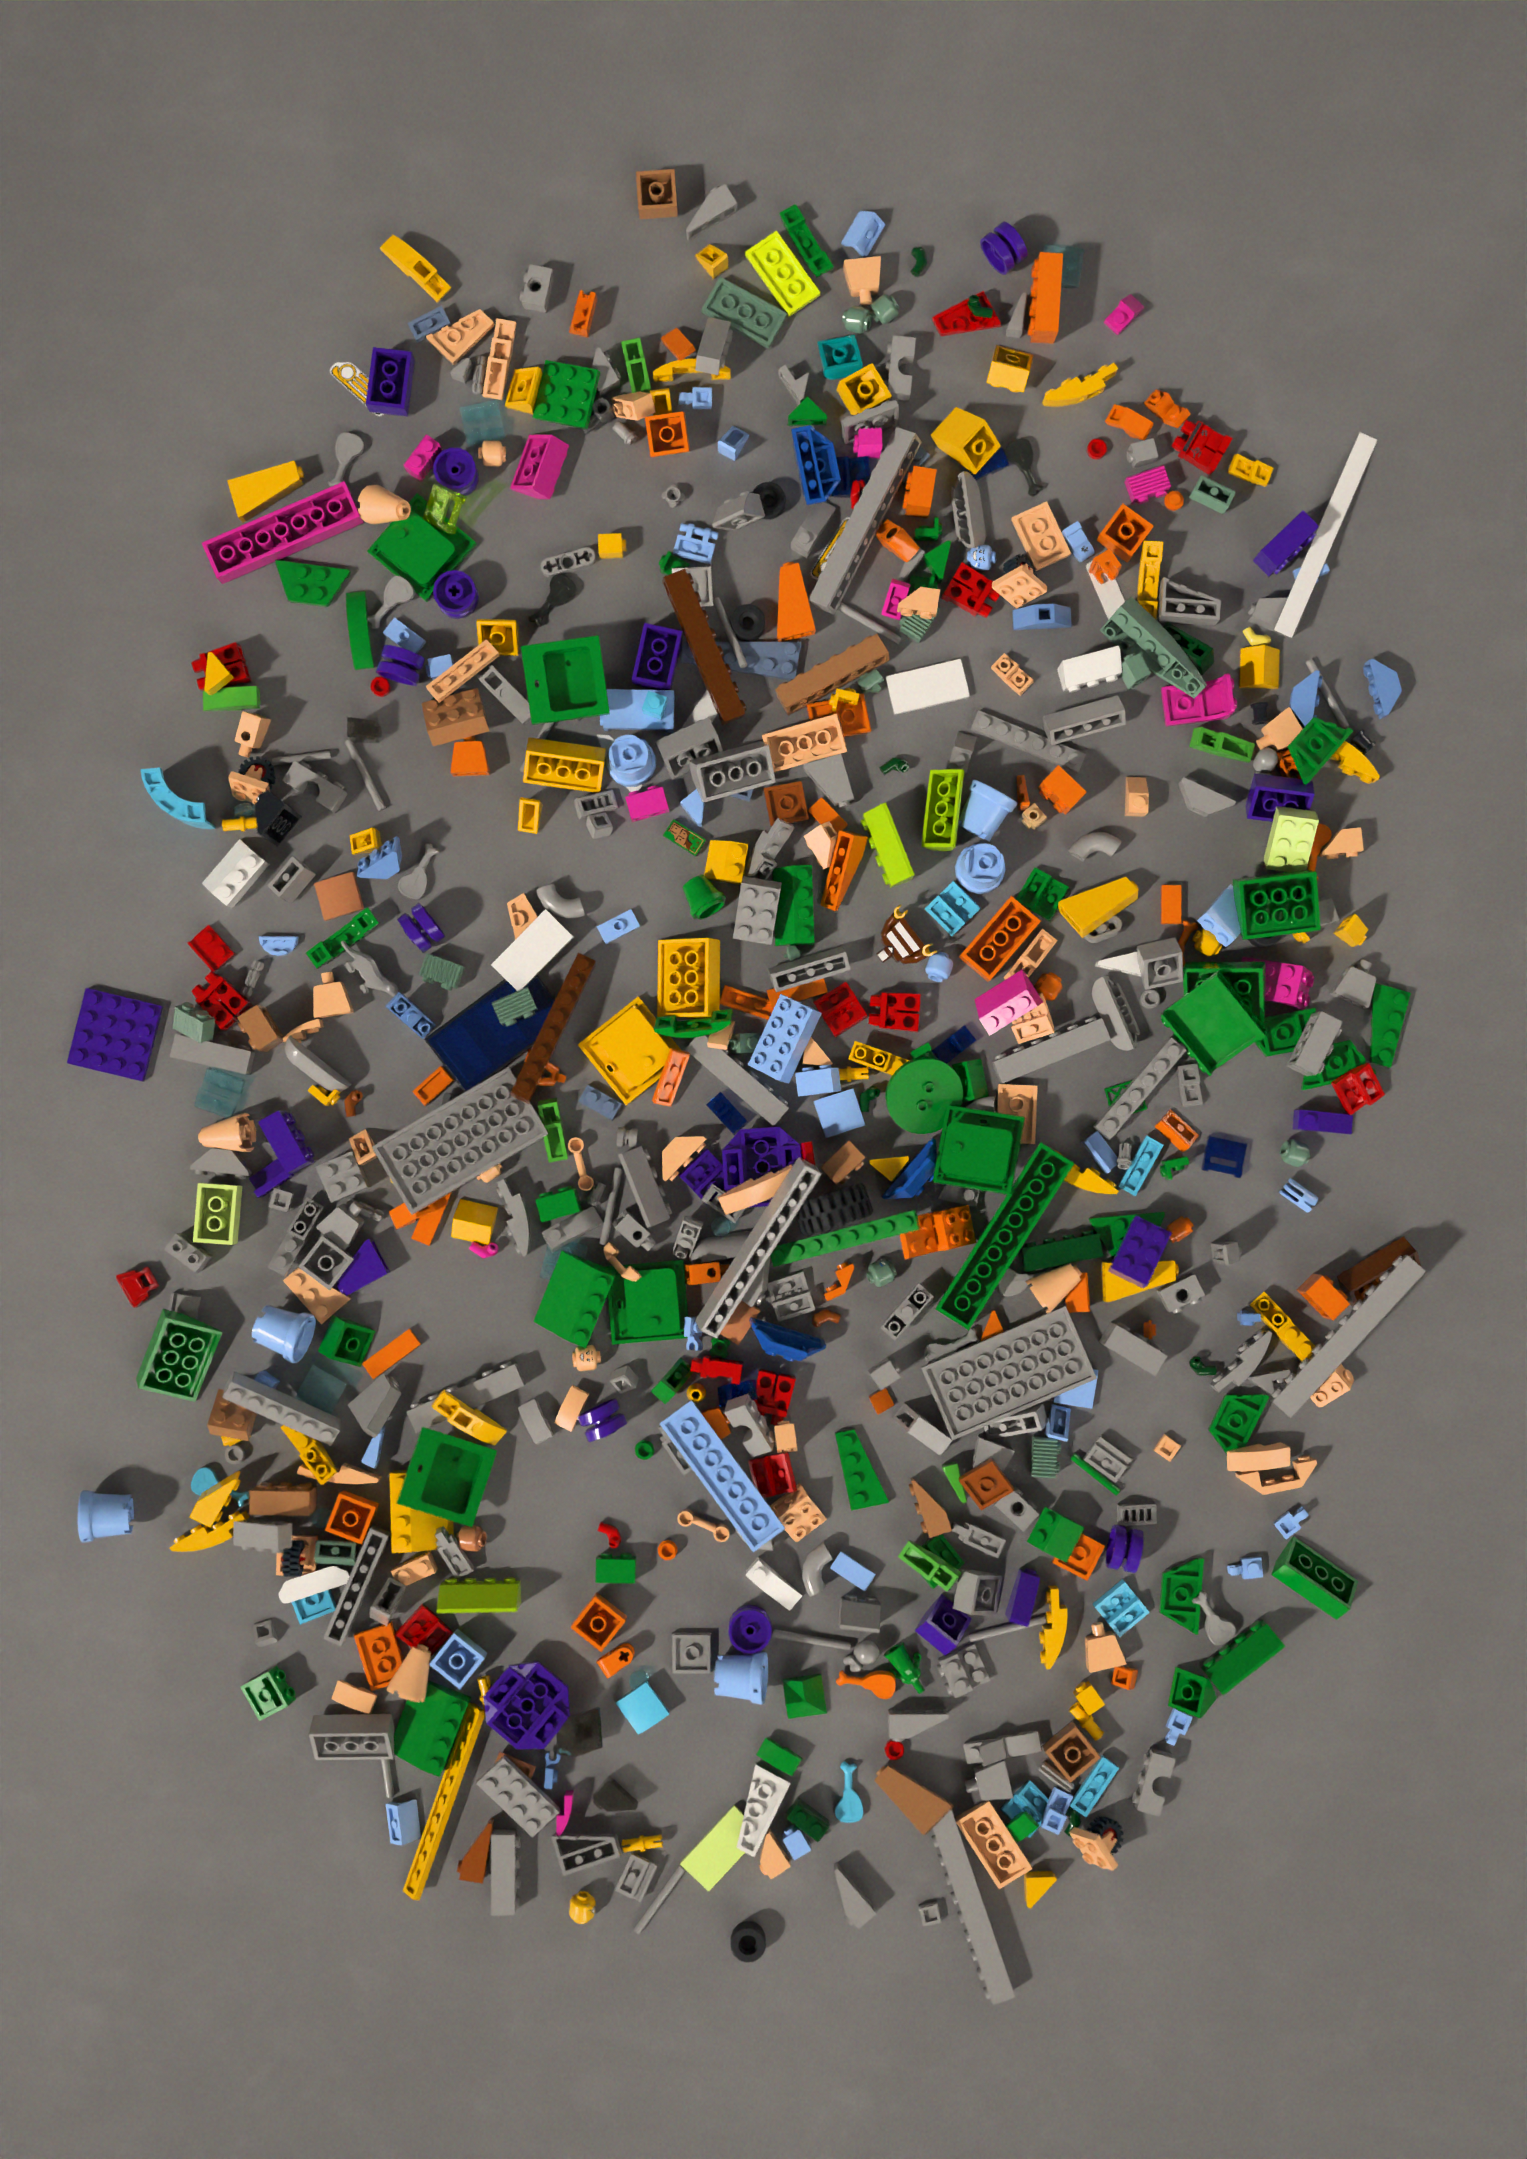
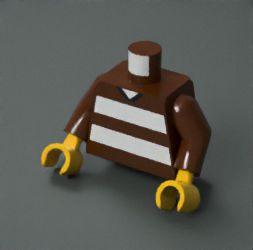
M901 904L895 908L894 913L885 921L881 931L882 939L880 942L884 948L876 953L882 963L892 957L896 963L913 964L937 953V950L934 952L929 951V947L933 943L924 945L904 919L908 910L901 913L899 911V908L902 906Z

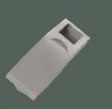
M491 663L475 675L523 725L531 718L529 702Z
M777 818L769 832L763 830L751 852L743 876L767 880L777 865L774 860L795 827Z
M503 1179L497 1182L498 1187H496L500 1198L504 1197L507 1203L504 1207L508 1215L513 1216L512 1219L506 1221L508 1225L505 1227L509 1236H513L516 1241L514 1247L517 1253L522 1254L524 1257L529 1254L531 1240L528 1210L522 1194L519 1193L514 1196L507 1180Z
M309 1198L305 1199L288 1228L285 1238L270 1261L269 1269L286 1277L311 1236L324 1206Z
M1261 1329L1253 1335L1254 1339L1249 1343L1244 1342L1237 1348L1239 1351L1235 1353L1240 1360L1230 1363L1227 1366L1228 1370L1223 1374L1220 1372L1212 1378L1213 1382L1210 1383L1211 1387L1219 1392L1231 1382L1237 1386L1241 1385L1261 1362L1269 1346L1272 1333L1269 1330L1265 1329L1263 1331Z

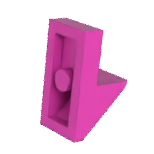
M1130 294L1120 301L1118 307L1104 320V323L1118 336L1145 307Z
M892 578L881 615L900 620L901 612H897L898 603L908 596L911 584Z

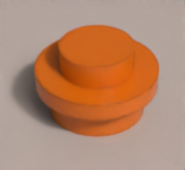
M1171 491L1164 498L1165 506L1172 511L1180 509L1184 503V498L1178 491Z
M1149 1320V1322H1144V1337L1152 1340L1153 1336H1156L1157 1330L1156 1324H1152V1320Z
M664 1540L658 1546V1554L664 1560H671L677 1554V1546L671 1540Z

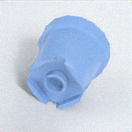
M623 735L618 737L610 747L606 756V767L610 777L616 783L625 787H637L646 783L653 776L656 769V756L653 748L646 740L637 738L634 735Z
M974 779L969 788L971 792L959 817L958 826L966 828L965 830L990 842L1008 812L1014 810L1017 802L1000 791Z
M987 843L973 844L964 848L957 857L955 864L956 878L960 885L967 891L976 894L989 893L996 889L1003 881L1006 871L1003 855L994 845Z
M266 1305L261 1310L265 1313L262 1318L257 1317L252 1331V1337L255 1338L253 1342L283 1355L291 1363H298L307 1352L312 1341L316 1326L314 1315L309 1313L298 1314Z
M83 1490L80 1493L78 1504V1532L81 1542H92L95 1538L132 1534L133 1525L129 1526V1522L134 1519L132 1494L95 1493L92 1490Z
M762 1651L756 1652L753 1655H718L719 1660H716L714 1682L719 1684V1688H714L715 1695L751 1700L754 1704L763 1705L768 1683L767 1653Z

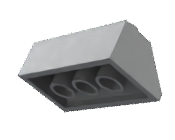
M762 741L689 760L692 779L703 803L776 783L769 745Z
M640 1146L618 1154L647 1228L671 1219L670 1214H673L669 1203L665 1204L663 1200L665 1192L662 1185L658 1186L655 1179L658 1178L655 1167H650L648 1162L651 1159L648 1149H643Z
M392 1714L313 1715L309 1737L315 1760L394 1758V1724Z

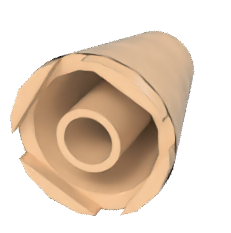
M380 485L366 486L358 497V502H360L358 513L366 523L381 524L406 520L411 512L410 504L406 500Z
M241 1113L203 1127L198 1134V1139L204 1147L250 1152L254 1149V1147H251L252 1142H256L255 1123L253 1120H249L247 1116L250 1115L248 1113Z
M1067 1264L1028 1279L1025 1282L1027 1285L1030 1283L1033 1285L1030 1287L1031 1291L1043 1308L1048 1307L1045 1311L1049 1314L1081 1281L1079 1276L1082 1273L1076 1265L1072 1267L1071 1264Z
M418 1644L417 1647L413 1646L388 1684V1692L393 1694L394 1691H397L399 1697L414 1702L421 1701L423 1703L425 1701L431 1652L428 1651L429 1647Z

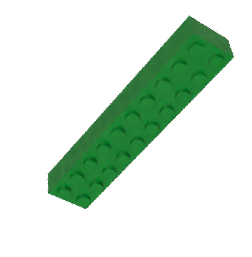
M1042 1142L1038 1144L1014 1182L1012 1194L1005 1196L935 1308L937 1311L967 1330L971 1328L1073 1167L1074 1162Z

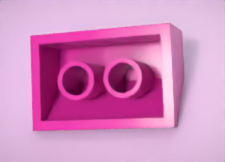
M529 435L510 489L537 499L550 500L554 493V487L560 475L563 461L567 456L569 445L553 435Z
M1023 969L974 999L979 1020L989 1036L1043 1003Z

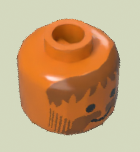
M1049 972L1043 973L1039 977L1034 988L1038 994L1043 993L1045 1001H1054L1062 990L1063 985L1059 976Z

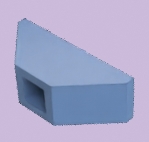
M1035 604L1012 611L1013 630L1072 627L1070 607L1058 604Z
M1369 659L1364 664L1363 671L1365 677H1368L1369 693L1374 698V712L1378 715L1379 719H1383L1390 713L1402 689L1397 672L1375 659Z
M1318 670L1314 671L1291 690L1289 707L1303 728L1313 717L1317 718V715H1313L1314 707H1318L1320 696L1316 695L1317 688H1321L1322 676H1319L1320 671Z
M396 836L390 841H386L384 845L374 849L371 854L361 858L357 865V876L360 878L388 879L399 872L402 860L399 837Z
M400 992L385 1005L387 1009L422 1039L436 1026L409 998Z

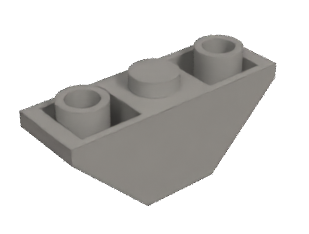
M1183 777L1178 783L1187 809L1201 816L1207 817L1233 807L1236 803L1235 800H1232L1233 797L1231 795L1217 793L1213 787L1209 785L1202 786L1192 777Z
M211 1148L190 1165V1170H196L195 1174L207 1175L208 1172H215V1176L227 1177V1174H234V1178L246 1179V1176L253 1175L249 1166L237 1151Z
M685 1215L671 1255L687 1261L690 1260L704 1221Z
M918 1283L894 1308L880 1328L895 1341L934 1296Z

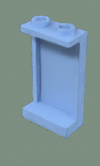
M606 689L610 715L600 716V726H603L604 731L609 729L666 730V733H674V690ZM648 691L667 697L668 703L662 720L645 715L642 712Z

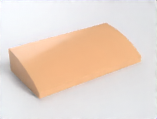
M838 713L762 735L764 743L769 745L774 772L847 752Z
M989 1800L956 1816L957 1825L999 1889L1033 1869Z

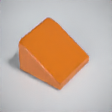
M886 1388L868 1396L877 1415L894 1406Z
M1125 1666L1115 1667L1111 1684L1127 1690L1134 1689L1138 1670Z

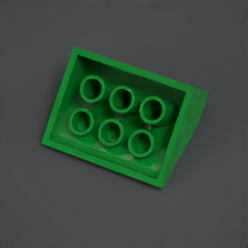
M1302 870L1233 879L1234 901L1243 940L1321 930L1316 871Z
M1265 962L1185 963L1183 967L1184 995L1219 970L1264 1025Z
M562 1250L533 1322L571 1343L586 1348L615 1278L616 1271Z
M163 1309L136 1377L138 1389L195 1402L223 1333L222 1330L182 1313Z
M428 1680L425 1701L422 1703L421 1701L407 1700L394 1733V1755L422 1771L440 1777L471 1696Z

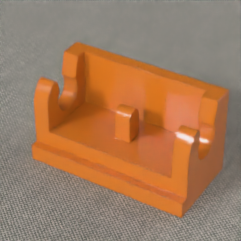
M583 290L579 291L569 333L584 337L589 336L597 304L595 292H590L589 295H586Z
M1109 548L1093 558L1089 573H1092L1096 580L1103 584L1104 581L1100 575L1105 573L1112 581L1116 579L1122 565Z

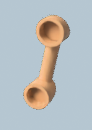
M575 1137L568 1142V1149L574 1154L580 1176L578 1187L583 1191H588L593 1187L594 1181L587 1175L581 1154L584 1147L583 1141Z
M608 1242L603 1249L606 1259L623 1278L637 1282L641 1278L639 1272L632 1266L625 1269L616 1258L620 1251Z
M684 1509L678 1514L677 1520L681 1526L687 1527L693 1523L714 1532V1538L718 1542H725L729 1538L730 1531L725 1524H713L695 1516L694 1512L690 1509Z

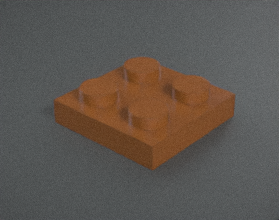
M802 781L763 788L770 827L773 826L777 818L788 823L809 820Z
M992 1458L959 1477V1482L980 1510L987 1508L1014 1492V1487Z

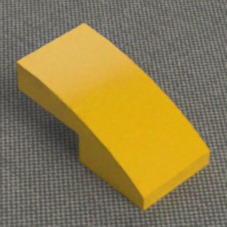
M1235 454L1227 473L1257 485L1267 486L1273 467L1258 460L1253 462L1239 454Z

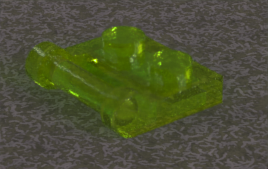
M439 483L433 484L423 519L447 533L455 534L457 520L467 497ZM453 500L455 501V504L449 519V523H447L444 520L450 505V501Z

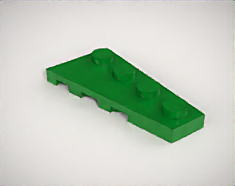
M1375 983L1371 999L1372 1037L1370 1038V1063L1391 1068L1410 999V992Z
M850 1429L836 1432L835 1436L851 1511L890 1503L855 1430Z

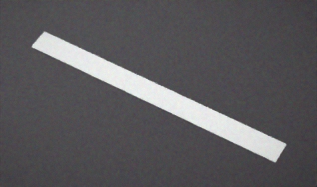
M1361 432L1359 433L1316 532L1317 535L1311 543L1275 626V631L1292 638L1377 439Z

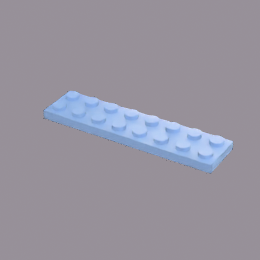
M692 1400L659 1423L753 1552L785 1529L779 1518Z

